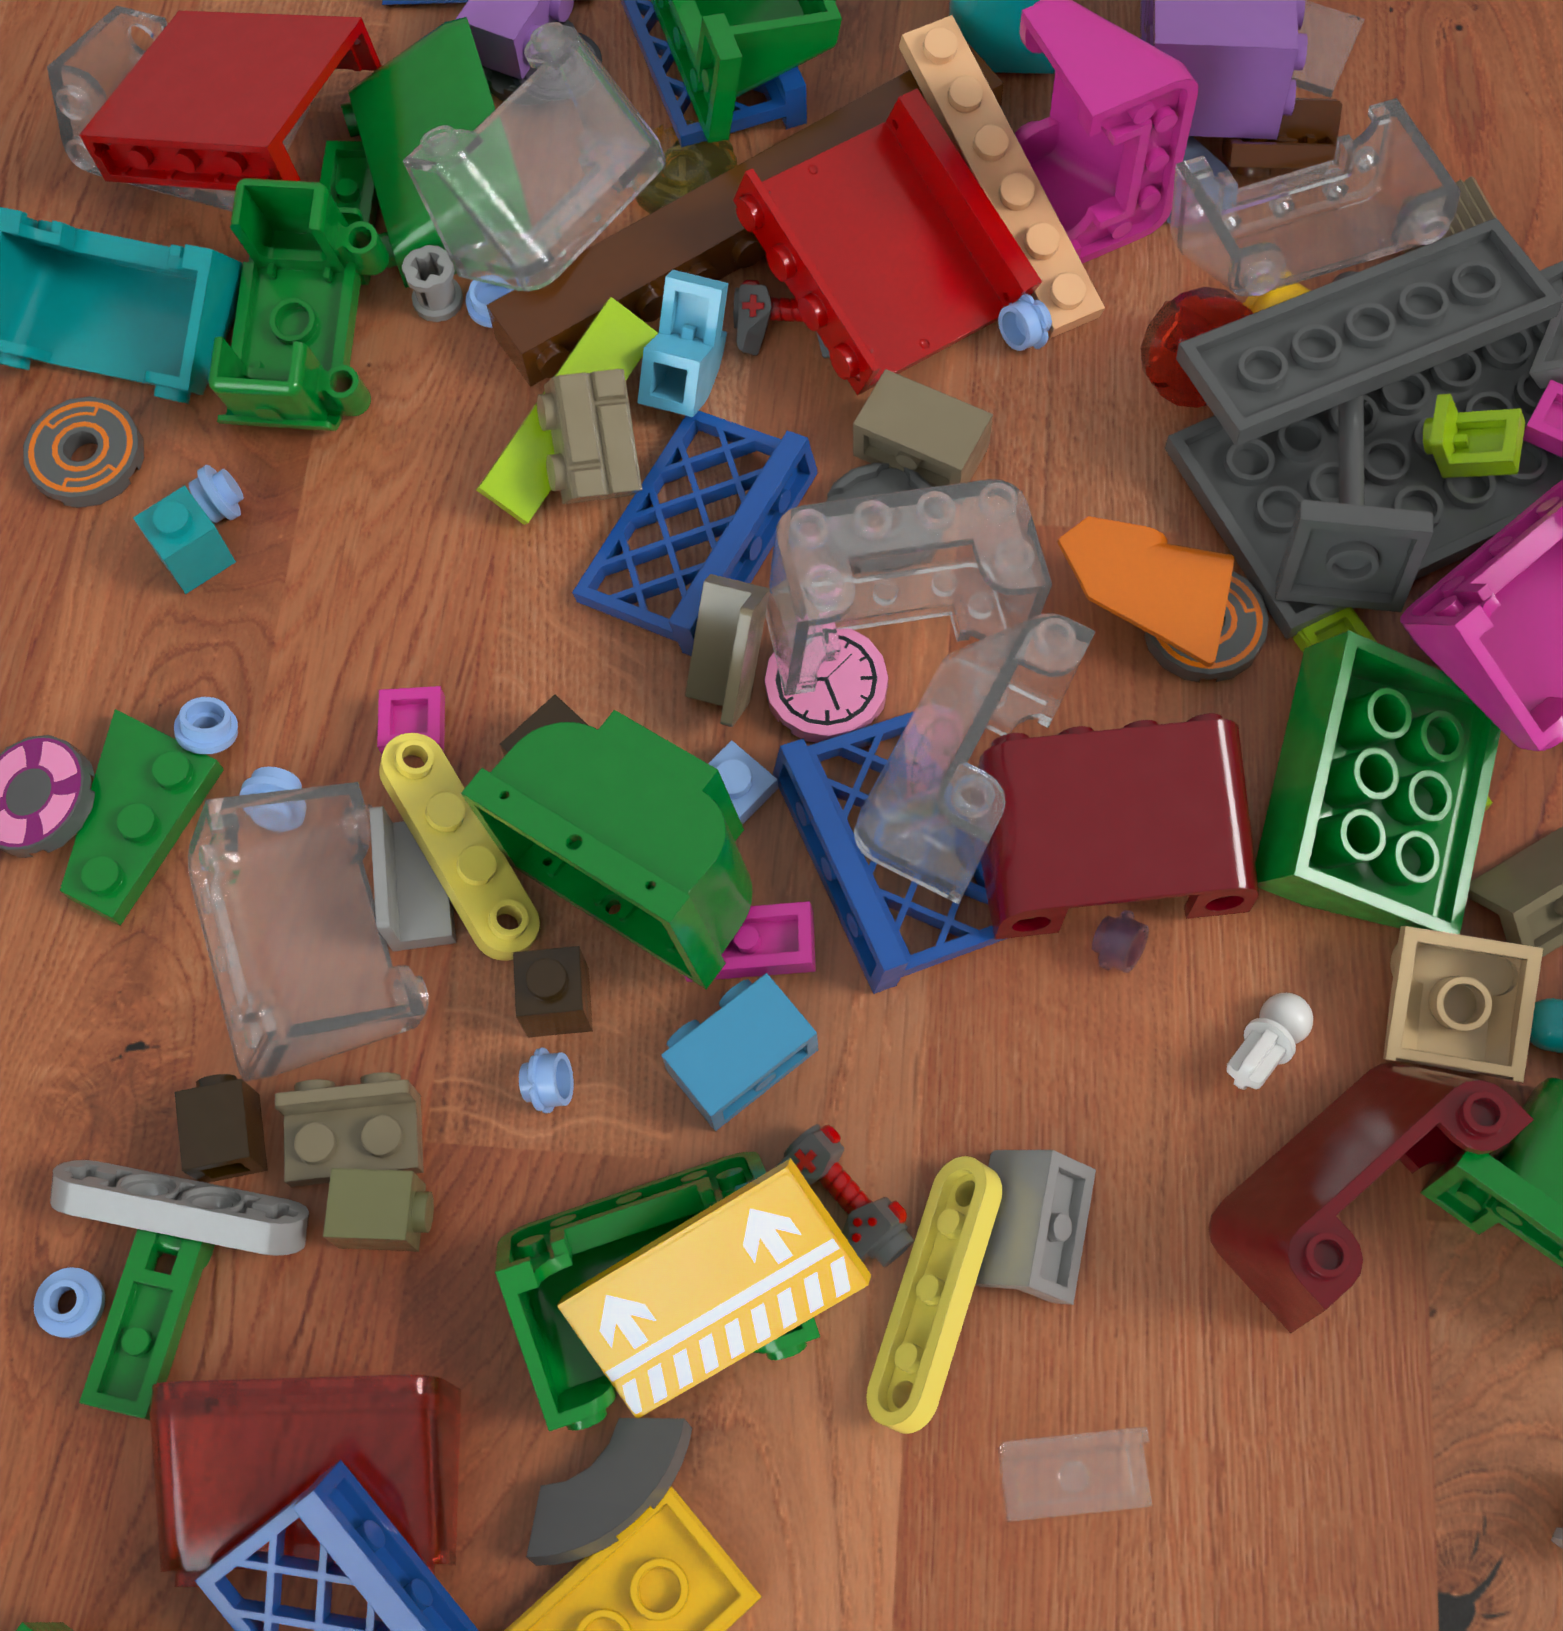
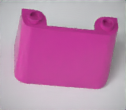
M1039 0L1033 6L1022 10L1020 38L1030 52L1044 53L1055 69L1050 117L1024 124L1015 132V136L1083 264L1146 237L1162 226L1170 216L1197 101L1198 83L1186 66L1179 60L1073 0Z
M1563 480L1549 489L1413 602L1400 617L1401 624L1415 644L1517 747L1533 751H1544L1563 741Z

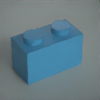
M767 973L754 983L746 979L732 987L719 1001L721 1009L701 1024L698 1020H692L683 1025L667 1041L666 1045L669 1049L661 1054L669 1075L715 1132L818 1051L817 1032Z

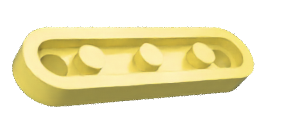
M405 733L393 738L386 745L382 753L379 766L380 779L475 944L485 955L501 961L513 960V952L529 951L539 932L540 920L538 912L503 852L499 850L462 796L461 792L465 788L441 747L430 737L419 733ZM414 755L421 758L425 765L420 768H412L404 763L403 758ZM501 914L513 916L518 922V927L511 930L501 927L497 921V916Z
M961 1156L951 1160L938 1172L933 1182L868 1384L866 1398L871 1416L878 1423L899 1433L910 1434L919 1431L927 1425L937 1410L1001 1203L1002 1183L998 1174L973 1157Z

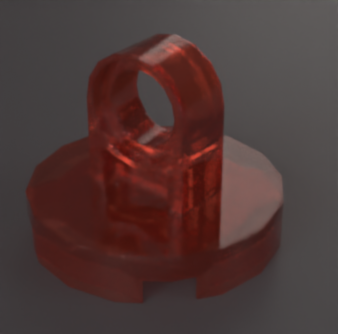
M1201 287L1183 292L1171 301H1165L1147 326L1140 348L1142 370L1159 395L1177 406L1194 408L1206 406L1207 403L1176 360L1178 345L1183 341L1253 314L1251 309L1241 299L1227 290L1211 287Z

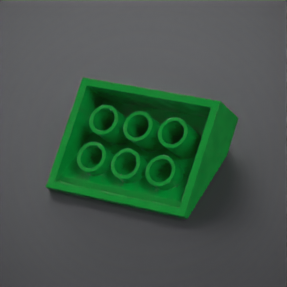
M1346 631L1304 648L1255 861L1258 888L1307 907L1399 929L1401 926H1409L1460 935L1501 730L1443 671L1354 632Z

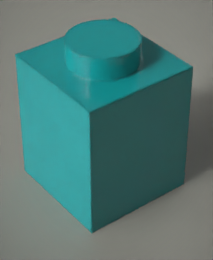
M185 485L133 517L158 557L185 594L236 563L218 530Z

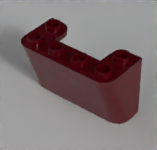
M1207 713L1179 723L1158 724L1153 720H1139L1129 723L1120 729L1094 731L1090 727L1078 726L1063 730L1058 735L1031 738L1023 733H1010L994 739L991 747L981 755L970 796V803L995 940L1059 933L1069 908L1189 896L1184 905L1186 919L1250 912L1258 899L1259 891L1239 727L1234 721L1223 719L1219 714Z

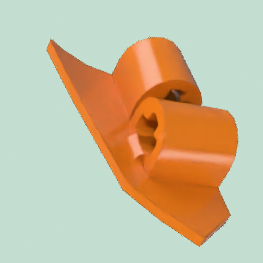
M1090 516L1086 517L1058 539L1057 544L1073 570L1087 600L1162 640L1206 667H1211L1215 663L1230 589L1234 555L1168 544V539L1165 535L1156 529Z

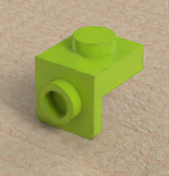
M1439 394L1436 399L1434 417L1426 418L1424 422V450L1427 455L1433 454L1442 478L1518 474L1526 422L1521 408L1458 412L1451 394Z

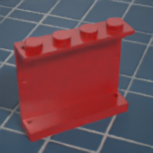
M179 10L79 136L102 177L107 182L235 191L237 183L244 178L301 181L283 144L286 136L335 69H348L359 72L361 70L376 71L382 65L362 17Z
M918 88L898 97L885 122L763 182L753 168L745 171L733 199L737 206L736 214L740 223L748 232L754 233L766 252L767 262L773 275L779 281L786 283L798 302V310L803 322L810 330L818 333L830 352V361L835 372L843 380H848L857 396L875 387L885 369L899 374L998 321L1002 308L1008 306L1009 303L1018 301L1023 294L1032 296L1042 283V280Z

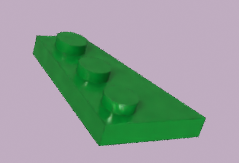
M115 709L91 786V790L95 792L93 808L82 828L77 832L60 891L68 899L121 926L224 771L220 763L206 754H196L185 750L178 744L176 739Z

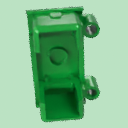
M244 178L236 185L230 228L249 254V262H243L231 347L223 337H215L213 342L208 383L214 393L227 406L226 414L218 415L217 422L219 424L336 431L340 426L342 416H359L366 412L371 404V394L357 372L350 367L361 275H377L383 272L389 263V253L374 226L363 221L361 211L357 208L338 207L324 184L319 182Z

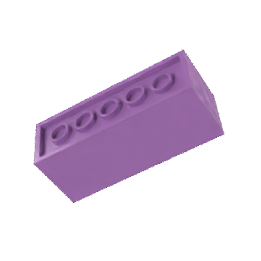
M1140 0V39L1182 62L1198 83V96L1189 136L1277 140L1282 116H1291L1294 110L1296 80L1292 79L1293 71H1302L1306 61L1307 33H1298L1304 20L1306 0Z

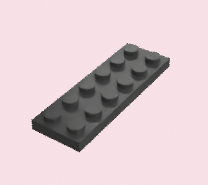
M1494 218L1183 341L1178 345L1176 360L1235 446H1239L1557 317L1563 299L1500 221Z

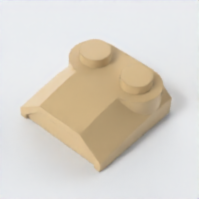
M1401 926L1399 940L1390 959L1393 981L1383 1059L1524 1082L1543 948Z

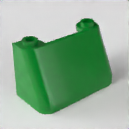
M463 17L444 22L348 90L350 102L341 104L350 137L360 135L387 229V232L378 234L389 253L387 268L398 266L405 288L409 286L402 271L404 258L412 250L420 249L426 245L439 246L449 253L455 269L454 275L535 253L513 163L468 19Z
M741 1152L728 1155L530 1222L508 1232L500 1238L497 1244L495 1274L549 1432L564 1426L572 1431L582 1430L599 1423L607 1416L606 1408L616 1398V1389L558 1309L557 1304L562 1296L767 1173L758 1153ZM814 1317L759 1348L754 1353H766L767 1358L770 1360H782L800 1353L807 1347L808 1341L820 1338Z

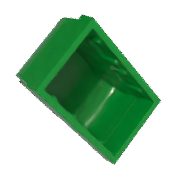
M613 710L599 729L577 722H559L530 732L514 745L491 772L481 768L461 792L494 843L503 852L509 864L706 990L726 963L722 953L734 938L749 913L753 889L749 872L735 843L744 831V828L718 769L618 711ZM621 905L619 912L609 914V909L612 906Z

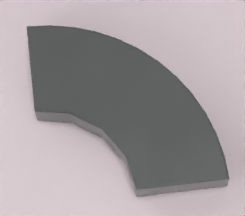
M619 1418L609 1445L589 1468L567 1481L540 1486L526 1557L536 1566L557 1565L591 1556L619 1541L616 1536L634 1523L649 1506L655 1509L674 1482L684 1461L693 1429L685 1418Z

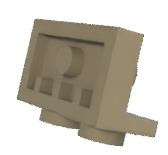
M389 1072L367 1074L360 1078L361 1084L335 1087L333 1081L306 1080L296 1083L294 1091L276 1093L275 1109L284 1116V1182L291 1187L330 1183L331 1168L413 1171L415 1174L424 1173L420 1093L409 1080H401L399 1074Z

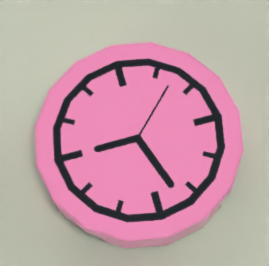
M820 624L801 628L782 640L769 658L765 676V691L770 711L778 722L780 720L784 726L791 729L793 735L800 739L804 738L805 741L818 743L864 728L871 724L875 717L876 719L878 718L885 706L888 674L884 658L869 638L849 627Z

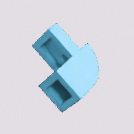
M672 270L665 277L659 333L643 350L638 404L693 417L704 405L712 390L724 353L727 332L722 331L729 283L677 270Z

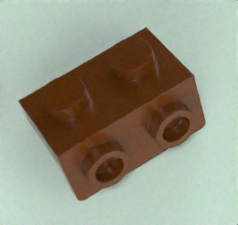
M1295 98L1292 115L1282 116L1277 140L1223 137L1222 156L1230 167H1237L1236 173L1238 175L1247 177L1270 176L1271 168L1293 169L1294 176L1309 179L1326 178L1328 170H1345L1348 146L1338 136L1342 103L1338 99Z

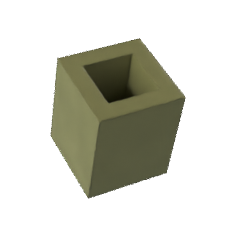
M331 1168L323 1237L339 1249L419 1252L421 1233H429L432 1227L434 1214L433 1194L431 1191H426V1184L413 1171Z

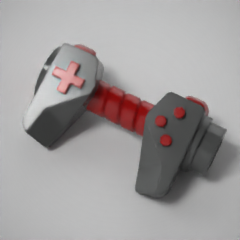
M745 280L740 285V288H735L734 328L737 329V346L743 353L753 356L759 354L770 321L803 322L798 310V302L795 298L778 299L770 297L768 288L765 285H760L758 280ZM817 333L822 357L825 359L830 358V352Z
M816 1124L801 1134L784 1152L785 1158L778 1165L791 1158L809 1185L819 1181L829 1191L834 1200L838 1201L840 1207L847 1212L848 1218L842 1233L863 1262L870 1256L871 1259L876 1258L885 1268L900 1257L915 1241L906 1231L908 1229V1226L905 1224L907 1219L906 1210L899 1202H891L887 1197L872 1202L839 1164V1160L844 1152V1147L840 1143L841 1137L839 1133L830 1125L821 1127L819 1124Z

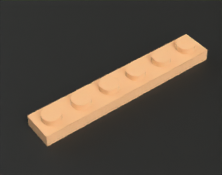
M953 15L902 34L899 49L929 107L1042 280V283L1032 294L1034 300L1043 302L1050 312L1052 324L1048 331L1049 339L1099 318L1105 306Z

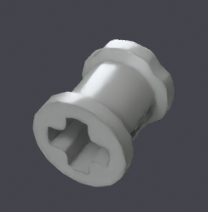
M426 245L420 249L412 250L404 258L402 271L408 286L413 289L412 302L415 311L427 321L440 322L452 318L459 312L464 300L460 285L453 279L455 269L449 253L445 249L434 245Z

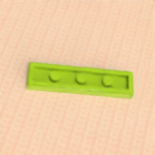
M610 297L555 376L624 369L625 380H627L642 358L644 347L658 335V332L614 298ZM537 402L476 489V491L523 525L529 523L551 491L546 461L548 455L555 454L551 430L543 431L540 426Z

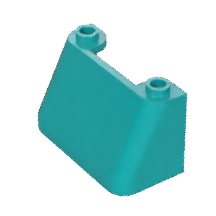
M0 207V364L30 370L31 360L150 384L155 386V397L189 404L191 393L203 395L208 384L214 338L223 337L226 340L236 316L243 263L213 249L185 244V248L173 244L168 247L78 229L63 222L53 220L52 222L37 221L27 217V213L23 211Z

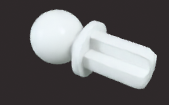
M1293 993L1273 995L1263 1004L1259 1018L1249 1022L1244 1030L1245 1041L1227 1063V1073L1235 1079L1234 1085L1242 1090H1245L1247 1087L1260 1089L1278 1064H1285L1290 1061L1296 1051L1295 1044L1303 1041L1309 1035L1313 1026L1312 1010L1303 998Z

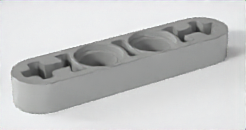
M91 1160L64 1162L57 1165L52 1172L51 1207L67 1215L264 1255L279 1256L297 1253L304 1249L306 1244L309 1210L303 1204L289 1199Z

